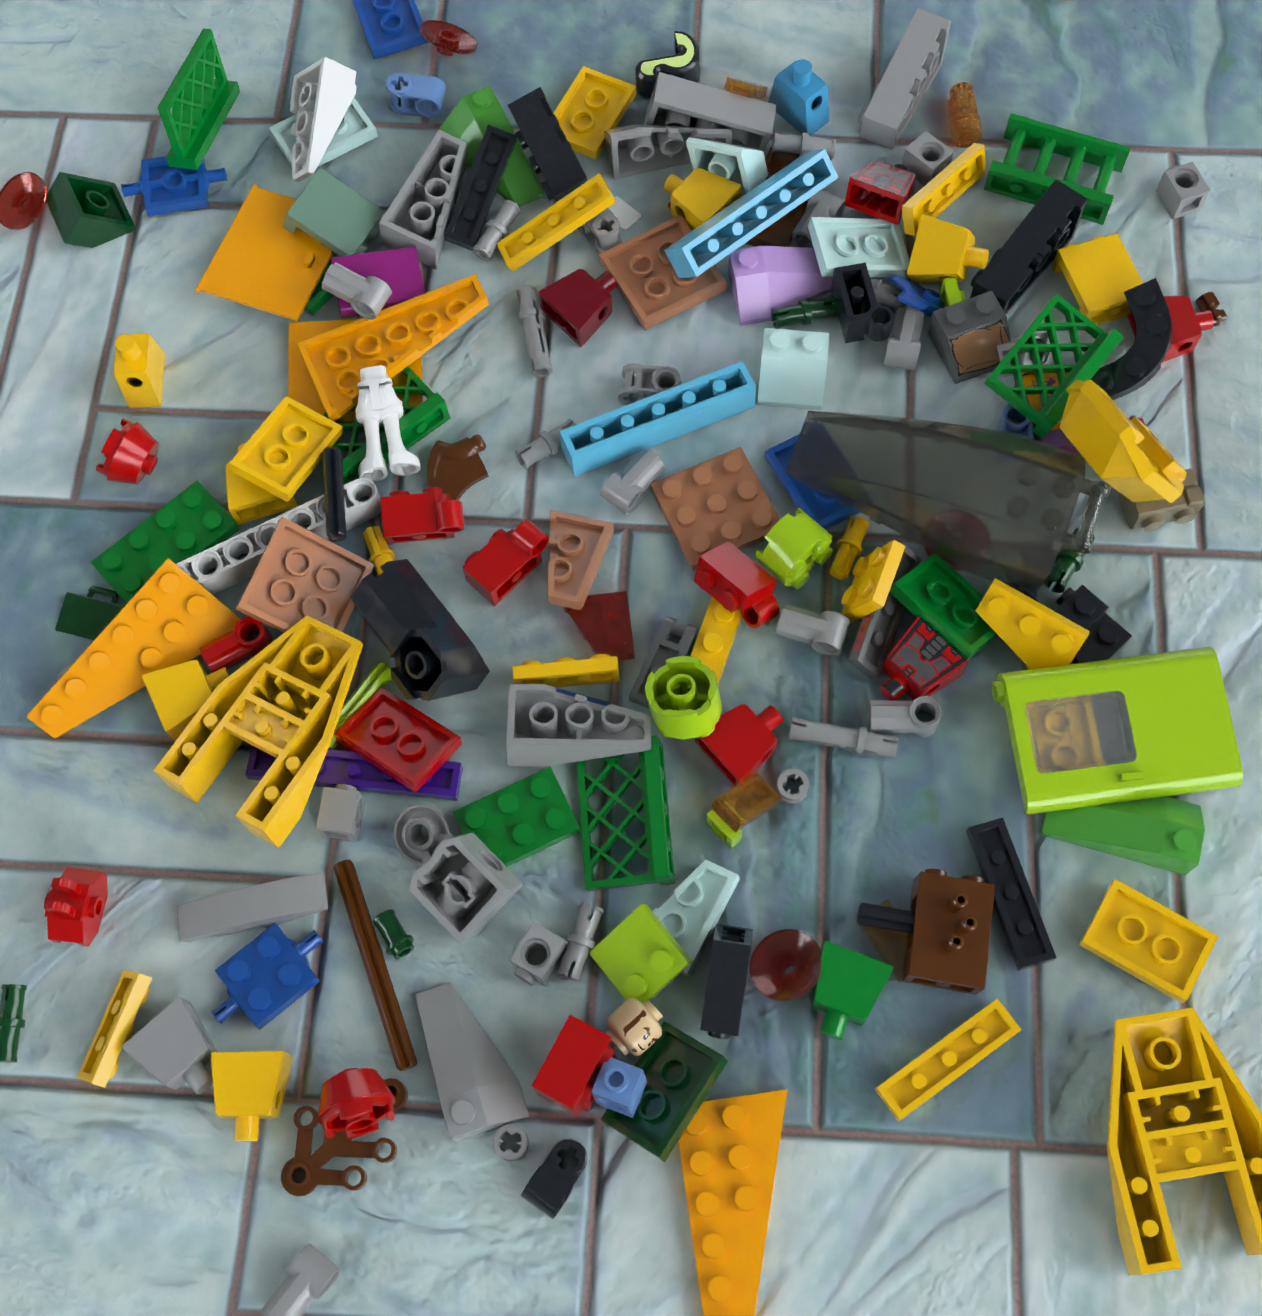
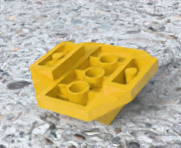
M1086 379L1084 382L1082 380H1075L1066 389L1069 396L1059 428L1102 480L1132 502L1166 499L1172 503L1182 495L1184 489L1182 481L1186 479L1187 472L1146 425L1136 417L1129 420L1110 396L1091 379Z

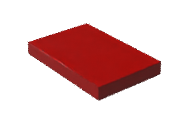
M383 687L378 689L334 733L336 741L351 751L356 752L362 758L415 793L462 745L460 736Z

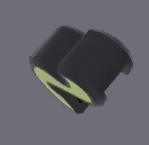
M674 31L675 55L642 60L637 64L635 68L636 90L641 96L651 98L659 72L696 82L699 77V47L692 36L682 31Z

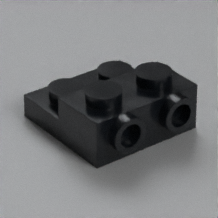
M1083 584L1076 591L1069 587L1056 601L1059 605L1055 610L1056 613L1090 631L1087 639L1070 664L1111 659L1132 637L1129 632L1106 613L1109 607Z

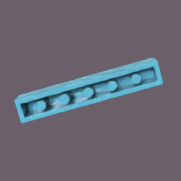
M822 149L804 153L665 249L664 251L678 278L699 276L839 178L826 150Z
M738 362L559 431L562 451L574 477L636 454L642 449H649L755 408L756 385L744 362Z

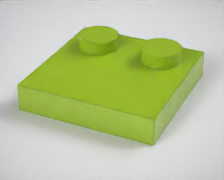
M646 903L640 904L589 952L625 1000L635 998L642 1004L647 999L650 1001L693 962Z

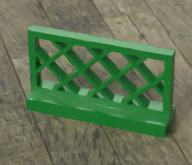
M203 28L157 107L171 144V148L166 156L169 167L198 170L240 93L238 82L227 80L212 29Z
M1056 293L984 384L1036 424L1032 431L1040 438H1043L1063 416L1069 396L1066 389L1075 380H1082L1084 382L1086 379H1092L1124 336L1114 328L1109 334ZM1053 307L1065 315L1067 323H1054L1051 312ZM1077 330L1086 331L1095 340L1092 343H1080ZM1034 331H1047L1050 344H1037ZM1056 331H1069L1071 343L1058 344ZM1073 351L1076 364L1063 365L1060 352ZM1017 352H1030L1033 365H1019ZM1039 352H1052L1054 365H1041ZM1021 373H1035L1037 387H1024ZM1043 373H1056L1059 386H1046ZM999 374H1013L1016 387L1005 386L997 377ZM1039 394L1042 405L1039 412L1028 404L1026 395Z
M407 366L402 370L403 374L407 377L406 386H392L396 394L404 395L402 405L404 411L403 416L399 419V427L406 450L451 419L445 400L438 393L434 394ZM410 395H424L427 398L418 406H409ZM357 405L348 412H355ZM327 412L324 413L323 416L329 419ZM356 414L354 423H338L343 426L342 431L352 432L350 443L335 442L332 446L338 447L340 451H348V456L342 460L344 485L359 479L358 468L366 455V443H357L359 432L365 431L363 424L358 423ZM380 424L381 450L387 465L389 463L387 438L384 424Z
M657 735L651 736V750L639 752L640 763L631 774L617 765L625 754L616 755L612 760L608 757H603L602 759L608 765L596 779L586 773V760L577 762L584 880L587 892L659 883L660 885L675 884L664 749ZM613 769H616L627 779L613 794L601 783ZM640 773H641V783H640L638 780H636V778L640 775ZM587 779L592 782L589 787H587ZM632 783L642 790L643 796L633 809L620 799ZM597 788L611 797L598 814L589 807L588 799ZM616 802L630 812L617 829L604 819ZM643 808L644 818L640 814H638ZM589 813L595 817L591 822ZM635 817L645 824V833L636 844L622 834ZM600 822L614 832L601 848L591 842V833ZM619 837L633 847L620 864L606 854ZM645 843L647 844V853L641 849ZM592 848H593L595 851H597V853L595 854V856H594L593 858H592ZM639 852L648 860L649 874L633 876L625 868ZM602 857L616 867L608 879L594 881L593 868ZM621 873H624L627 876L617 878Z

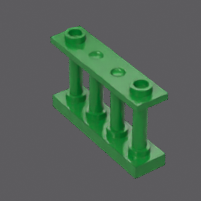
M1011 113L1003 137L1011 141L1003 163L992 160L983 190L1036 205L1056 179L1046 176L1045 172L1052 153L1069 157L1070 161L1063 180H1057L1088 199L1081 219L1103 225L1114 195L1105 193L1113 170L1122 172L1131 148ZM1023 144L1041 149L1033 171L1015 167ZM1082 162L1100 166L1093 189L1075 184Z

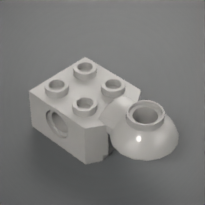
M423 804L409 806L399 815L395 822L393 835L397 849L410 862L423 865L420 868H416V872L412 874L409 891L460 944L477 937L523 885L474 833L454 837L449 831L448 822L442 813L432 806ZM423 825L429 832L428 841H425L421 835Z

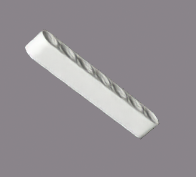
M359 478L344 485L346 531L380 514V495L372 480ZM323 494L177 563V565L210 593H218L252 576L281 517L301 527L310 525L307 530L329 540L326 535L325 496ZM371 496L367 501H359L363 497ZM242 554H248L244 559L237 560ZM217 568L212 574L206 575L209 570Z

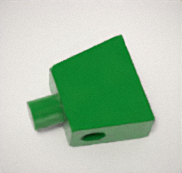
M825 941L820 953L812 1001L813 1008L826 1013L820 1032L828 1037L842 1040L848 1021L862 1026L888 981L894 966Z

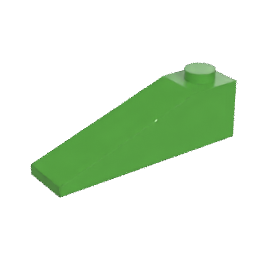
M490 86L463 96L439 128V130L466 142L467 164L470 166V169L488 124L515 135L500 102ZM517 139L497 193L505 200H511L521 207L544 196Z
M1165 796L1045 812L1040 835L1187 875L1199 865L1205 826L1200 805Z

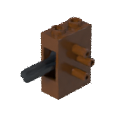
M925 869V872L921 871L913 879L910 911L868 903H861L857 911L858 924L907 933L902 982L974 995L985 989L994 884L984 883V879L978 876L964 875L961 878L947 876V872L944 870Z

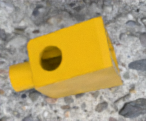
M702 168L694 169L685 180L675 174H671L664 183V190L671 194L672 216L675 218L681 215L692 231L741 198L742 185Z
M922 214L906 274L916 283H942L943 279L956 277L957 283H961L966 279L968 267L982 269L986 267L989 250L974 247L975 237L969 229Z
M150 334L119 335L115 341L114 376L129 408L161 407L165 367L164 351Z
M246 443L239 445L237 451L239 452ZM230 461L225 465L228 508L238 525L298 507L294 495L286 502L231 472L229 467Z
M190 660L142 675V678L165 732L176 741L217 685L230 676V673L226 667L207 674L198 660Z
M285 1051L211 1052L215 1112L218 1117L236 1119L235 1142H257L259 1119H275L279 1117L292 1065V1055Z

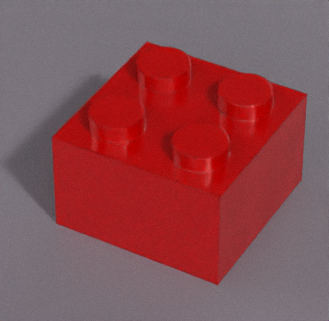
M569 1015L531 1086L539 1096L577 1117L582 1109L588 1112L595 1100L591 1091L603 1063L608 1062L610 1057L614 1059L617 1057L614 1055L615 1050L611 1036Z

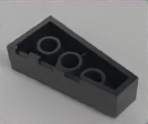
M1055 179L1002 248H999L994 253L987 267L984 270L980 269L975 274L970 283V286L973 287L970 298L993 291L1004 313L1007 314L1055 260L1057 251L1068 245L1074 238L1088 199Z

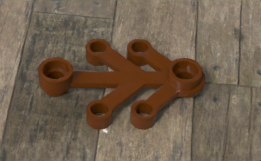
M385 1079L384 1082L388 1088H396L397 1095L393 1108L394 1111H397L406 1104L408 1090L397 1079ZM302 1106L294 1114V1124L298 1127L295 1157L288 1160L281 1172V1183L283 1188L294 1196H306L312 1193L318 1185L345 1186L349 1190L357 1191L362 1189L367 1183V1173L362 1167L352 1165L344 1171L321 1168L333 1157L375 1158L379 1162L389 1163L397 1155V1145L388 1138H380L376 1142L352 1141L354 1138L347 1139L346 1131L335 1132V1136L331 1139L327 1138L324 1134L323 1145L312 1154L313 1129L319 1123L318 1112L310 1106ZM310 1111L313 1115L312 1122L309 1125L303 1126L300 1120L303 1113ZM384 1143H389L391 1146L390 1155L386 1158H381L378 1154L379 1147ZM299 1168H304L306 1171L305 1180L301 1183H296L294 1180L295 1171ZM358 1170L361 1174V1180L357 1185L352 1186L349 1184L348 1176L351 1172Z

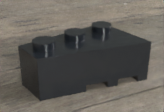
M541 87L508 104L520 129L515 135H517L523 150L529 147L533 156L529 157L528 160L535 174L538 175L542 172L546 181L541 183L549 201L555 198L558 202L588 181Z

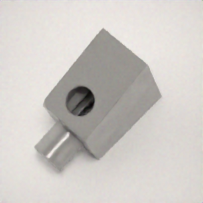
M181 997L175 999L121 1046L128 1055L169 1088L176 1090L187 1082L193 1091L199 1095L213 1084L212 1074L205 1065L211 1060V1052H217L194 1007Z

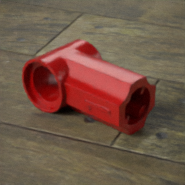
M247 616L236 623L234 630L199 649L203 659L213 673L223 667L228 669L250 656L254 657L271 644L273 638L262 622ZM259 632V635L255 640L247 641L249 636H251L253 633Z

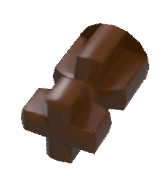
M1207 292L1196 300V305L1200 311L1210 310L1212 312L1214 327L1219 326L1220 322L1227 319L1223 309L1216 310L1220 303L1213 292Z

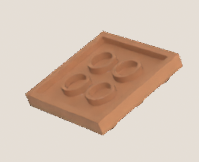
M681 215L599 254L600 263L605 271L610 272L616 279L617 289L644 330L726 291L728 287V282L715 264L697 277L678 278L664 250L692 231Z
M741 447L650 484L651 492L692 571L696 570L700 555L727 541L740 551L766 541L764 537L780 520Z
M281 517L235 609L283 633L306 615L343 632L355 607L351 596L362 579L371 573L374 564Z

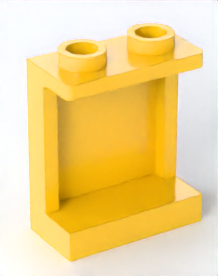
M1118 233L1108 236H1097L1090 241L1076 245H1066L1057 251L1052 265L1054 273L1063 272L1080 307V312L1096 325L1127 317L1130 306L1124 292L1143 284Z

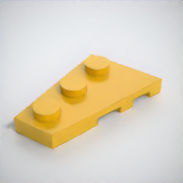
M996 578L975 610L1030 669L1069 665L1090 632Z

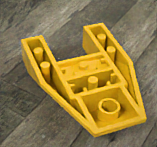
M306 615L217 685L153 771L172 790L198 803L243 741L275 757L276 760L235 816L252 834L280 848L301 818L331 743L363 643Z
M1193 1007L1115 1020L1107 1152L1118 1235L1128 1275H1144L1182 1268L1159 1182L1219 1172L1224 1173L1246 1255H1262V1114Z

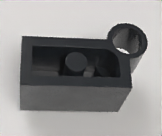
M866 263L834 268L831 293L836 298L834 303L838 304V319L845 343L862 341L865 338V334L869 339L876 342L886 340L891 334L894 313L889 307L877 304Z

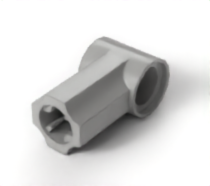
M822 189L810 197L806 212L792 233V239L797 243L798 247L814 248L807 226L811 217L841 218L845 209V199Z
M336 262L329 266L322 281V289L350 303L356 313L368 320L376 319L392 294L389 285L375 276L364 278Z
M909 305L897 308L892 337H889L883 365L916 371L921 348L919 339L924 322V313L919 309Z
M642 449L621 473L614 472L608 477L601 488L600 495L623 513L629 515L639 506L650 484L665 470V464L652 450Z
M785 604L779 618L776 634L808 643L818 653L838 656L841 653L850 620L846 616L833 611H824L818 614Z
M929 696L918 697L914 701L870 700V732L912 733L917 737H929L938 729L942 715L941 705L936 699ZM922 711L927 712L933 717V720L921 722L916 718L915 714Z
M306 1245L289 1265L286 1271L288 1276L261 1309V1315L302 1316L314 1299H319L329 1289L339 1275L340 1269L313 1245Z

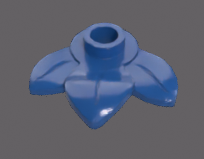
M900 275L889 276L886 280L896 284L903 290L898 295L897 301L919 309L925 316L932 317L933 311L945 308V304L941 301L942 296L934 290L925 289L920 284Z

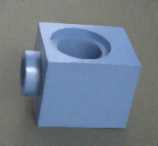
M610 1057L608 1062L603 1063L591 1093L598 1105L633 1118L647 1084V1079L643 1069Z

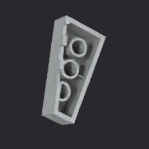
M917 8L880 83H877L873 90L869 105H864L858 119V123H861V138L891 150L894 149L942 65L951 20Z
M659 72L643 125L730 129L732 145L764 152L773 132L776 105Z
M437 131L379 222L381 243L392 249L416 247L418 261L437 270L445 242L444 235L453 214L467 165L465 141L444 131Z

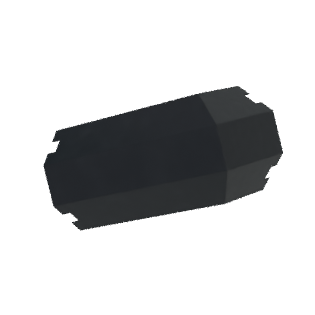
M408 559L388 561L380 566L383 573L377 577L370 573L362 579L352 594L351 599L355 604L356 610L389 652L390 658H394L395 667L390 668L391 679L406 699L420 698L430 701L476 690L490 670L473 642Z

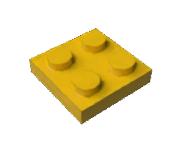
M892 540L857 560L852 570V574L855 575L852 585L845 591L841 603L844 605L841 614L846 616L850 623L884 607L905 545Z

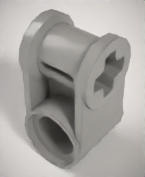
M609 208L577 228L598 254L622 243V239L618 234L620 222Z
M627 364L622 369L624 384L623 389L619 391L618 399L621 403L629 405L681 385L680 374L675 368L670 366ZM664 386H672L667 389L662 388Z

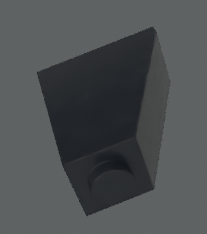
M716 924L700 1030L708 1031L707 1034L711 1037L728 1039L730 1035L738 1036L753 929Z

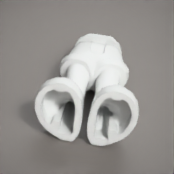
M379 365L361 369V382L357 385L359 390L358 405L355 412L358 423L364 426L366 455L358 468L359 478H367L375 482L385 479L388 475L386 462L381 450L380 424H384L391 472L398 476H408L417 473L421 469L420 460L417 456L408 452L403 445L399 418L403 416L404 410L402 401L397 398L392 387V379L387 377L386 367Z

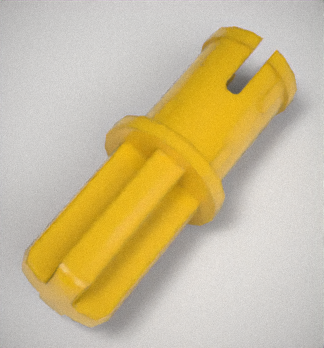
M854 516L849 517L845 532L836 543L838 551L829 572L832 577L843 581L847 578L855 558L859 557L862 553V541L870 525L865 518L860 516L855 518Z
M370 526L363 532V537L371 555L369 562L374 564L378 575L383 573L380 566L388 561H394L396 555L393 550L389 549L387 541L383 537L381 527Z

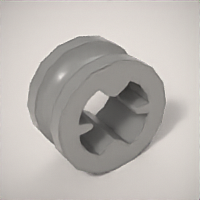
M794 768L783 771L778 776L776 793L779 799L787 804H798L803 801L809 788V780L806 774ZM788 779H795L794 784L797 781L800 782L801 785L798 787L797 794H790V789L787 792L784 790Z
M506 1124L495 1133L493 1148L496 1154L503 1160L509 1162L517 1161L527 1153L529 1138L520 1126ZM507 1133L512 1136L520 1134L522 1142H517V1144L521 1147L515 1153L510 1149L503 1152L501 1144H505L502 1137Z

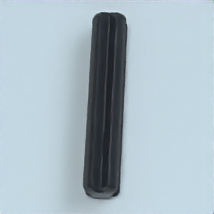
M326 447L322 452L326 535L330 541H343L346 538L342 453L338 447Z

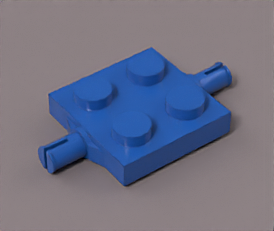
M166 156L141 160L142 174L139 182L121 184V189L124 197L142 194L148 216L209 207L208 189L210 183L227 181L228 179L225 167L207 171L205 158L198 170L169 167Z
M274 923L215 970L226 985L229 995L226 1001L211 1011L217 1021L222 1024L223 1021L239 1009L247 1014L255 1027L259 1030L262 1029L320 982L310 968L306 955L324 942L322 938L313 930L296 944L287 938L281 928Z

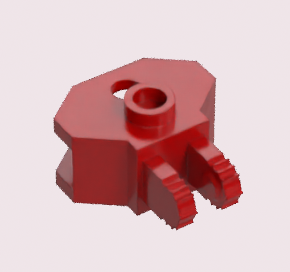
M67 867L60 878H53L52 890L48 891L45 897L44 909L46 911L45 917H47L48 940L56 943H61V941L73 942L89 947L99 931L107 901V875L101 871Z

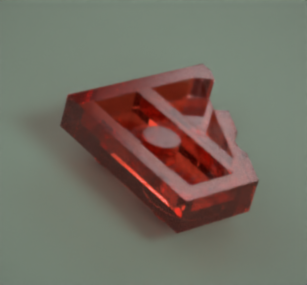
M627 591L588 595L582 611L563 607V610L569 614L576 624L577 630L584 640L588 641L595 655L608 654L610 657L617 656L618 661L635 659Z

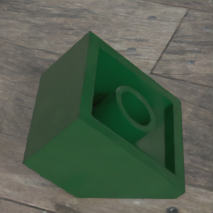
M59 172L45 197V201L65 244L94 248L133 232L135 229L134 222L115 183Z

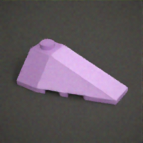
M756 246L734 250L729 254L728 276L741 326L771 321V309L794 305L799 300L809 299L820 293L827 294L831 292L833 277L821 276L814 248Z

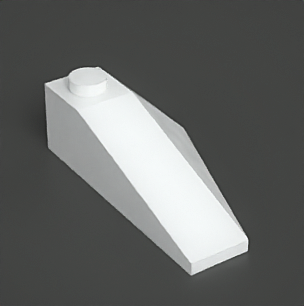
M323 57L294 76L290 112L296 114V123L291 125V134L296 136L297 139L292 149V179L296 182H300L314 174L356 94V71L327 57Z

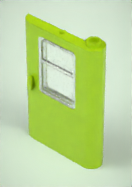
M1212 647L998 673L997 681L992 682L993 699L995 702H1000L1001 706L1006 710L1025 815L1234 788L1242 784V763L1219 660Z

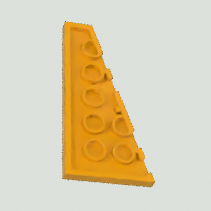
M476 274L381 310L374 320L361 318L297 343L329 419L335 422L358 404L359 390L357 385L361 382V369L383 365L386 367L387 377L392 379L489 305L488 299Z
M167 558L31 709L26 717L55 739L145 687L142 675L184 663L201 654L200 647L234 630V626L242 618L170 558Z
M788 1089L703 1101L678 1141L703 1316H755Z

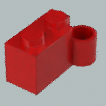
M438 487L423 489V493L409 494L408 491L390 492L389 496L380 497L383 537L388 544L455 538V533L464 530L462 502L452 500L449 494H443V489Z
M530 520L523 521L515 530L512 528L508 532L498 529L490 537L489 543L480 551L473 552L466 559L462 567L466 581L495 607L542 563L541 552L548 545L549 537Z
M727 541L699 556L694 582L731 613L741 609L742 618L748 626L757 628L779 614V603L773 596L777 580L732 543Z

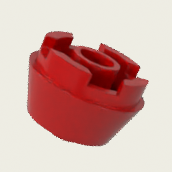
M123 418L120 423L122 425L121 431L114 428L107 438L101 451L106 460L104 465L99 463L96 466V471L107 476L108 481L138 485L146 474L150 475L158 462V458L155 456L159 442L139 422L132 423Z
M372 1068L346 1069L331 1077L322 1085L318 1122L323 1125L325 1136L330 1139L335 1136V1132L346 1131L347 1139L363 1136L379 1130L378 1121L385 1117L387 1120H394L393 1104L395 1103V1097L377 1070Z

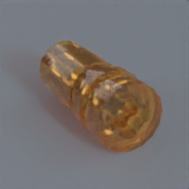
M967 82L957 83L950 89V100H947L949 120L951 119V139L954 145L968 148L973 143H979L982 139L981 118L978 114L973 86Z

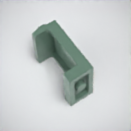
M319 167L287 212L283 228L292 234L299 228L340 256L363 254L368 249L365 246L368 239L375 240L380 233L379 222L384 210Z

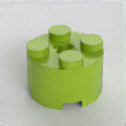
M797 508V515L795 517L789 513L782 517L764 537L769 542L764 551L759 549L755 554V559L787 587H794L796 590L807 582L812 568L816 564L823 565L833 553V549L829 547L832 542V535L801 508Z
M678 656L665 660L666 665L659 668L654 674L651 672L645 685L646 698L653 722L664 737L682 740L707 737L714 731L715 724L719 721L722 711L721 698L714 671L703 665L697 657Z

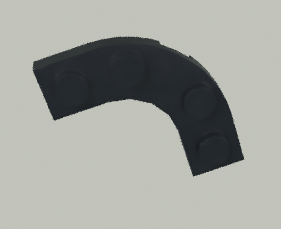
M1156 278L1124 292L1136 322L1137 333L1134 344L1124 356L1099 368L1091 379L1112 400L1134 392L1150 381L1160 370V365L1168 349H1171L1173 340L1172 317Z

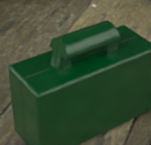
M97 586L90 587L87 596L67 592L55 630L94 640L124 607L117 604L119 595L116 591ZM95 593L110 596L112 600L111 602L94 599L93 596Z

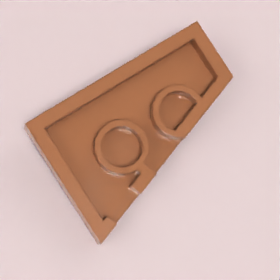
M550 510V558L548 562V600L550 604L582 611L614 533L613 523Z

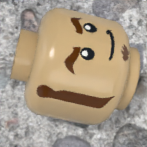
M629 998L607 1018L609 1030L605 1034L611 1036L614 1045L624 1056L629 1052L634 1056H640L661 1037L662 1027L658 1021L663 1016L648 999L642 1004L635 998Z

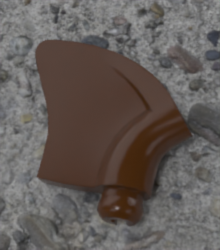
M475 434L470 439L466 437L455 443H445L437 440L428 459V487L442 488L443 494H449L452 500L459 501L461 496L472 485L489 477L478 454L486 449V444L479 434Z

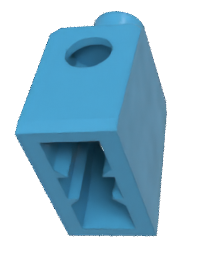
M801 59L795 61L776 75L768 103L776 105V113L801 134L806 132L809 133V136L829 122L828 86L820 77L812 72V64L808 60Z

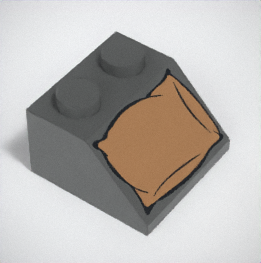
M993 291L933 311L927 333L955 384L995 370L1000 363L997 345L1011 341L1007 316Z

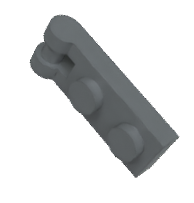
M667 615L664 617L630 692L629 701L649 708L645 690L649 674L651 672L654 674L659 668L666 665L665 660L669 658L687 656L696 639L698 627L691 624L684 626L676 623L675 618ZM674 636L681 640L679 644L668 641V638Z

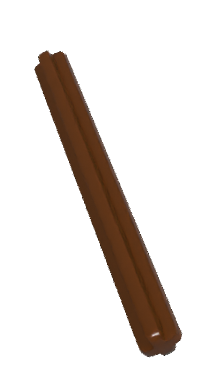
M343 860L333 866V870L396 1068L399 1071H405L416 1066L417 1059L354 864L351 860Z

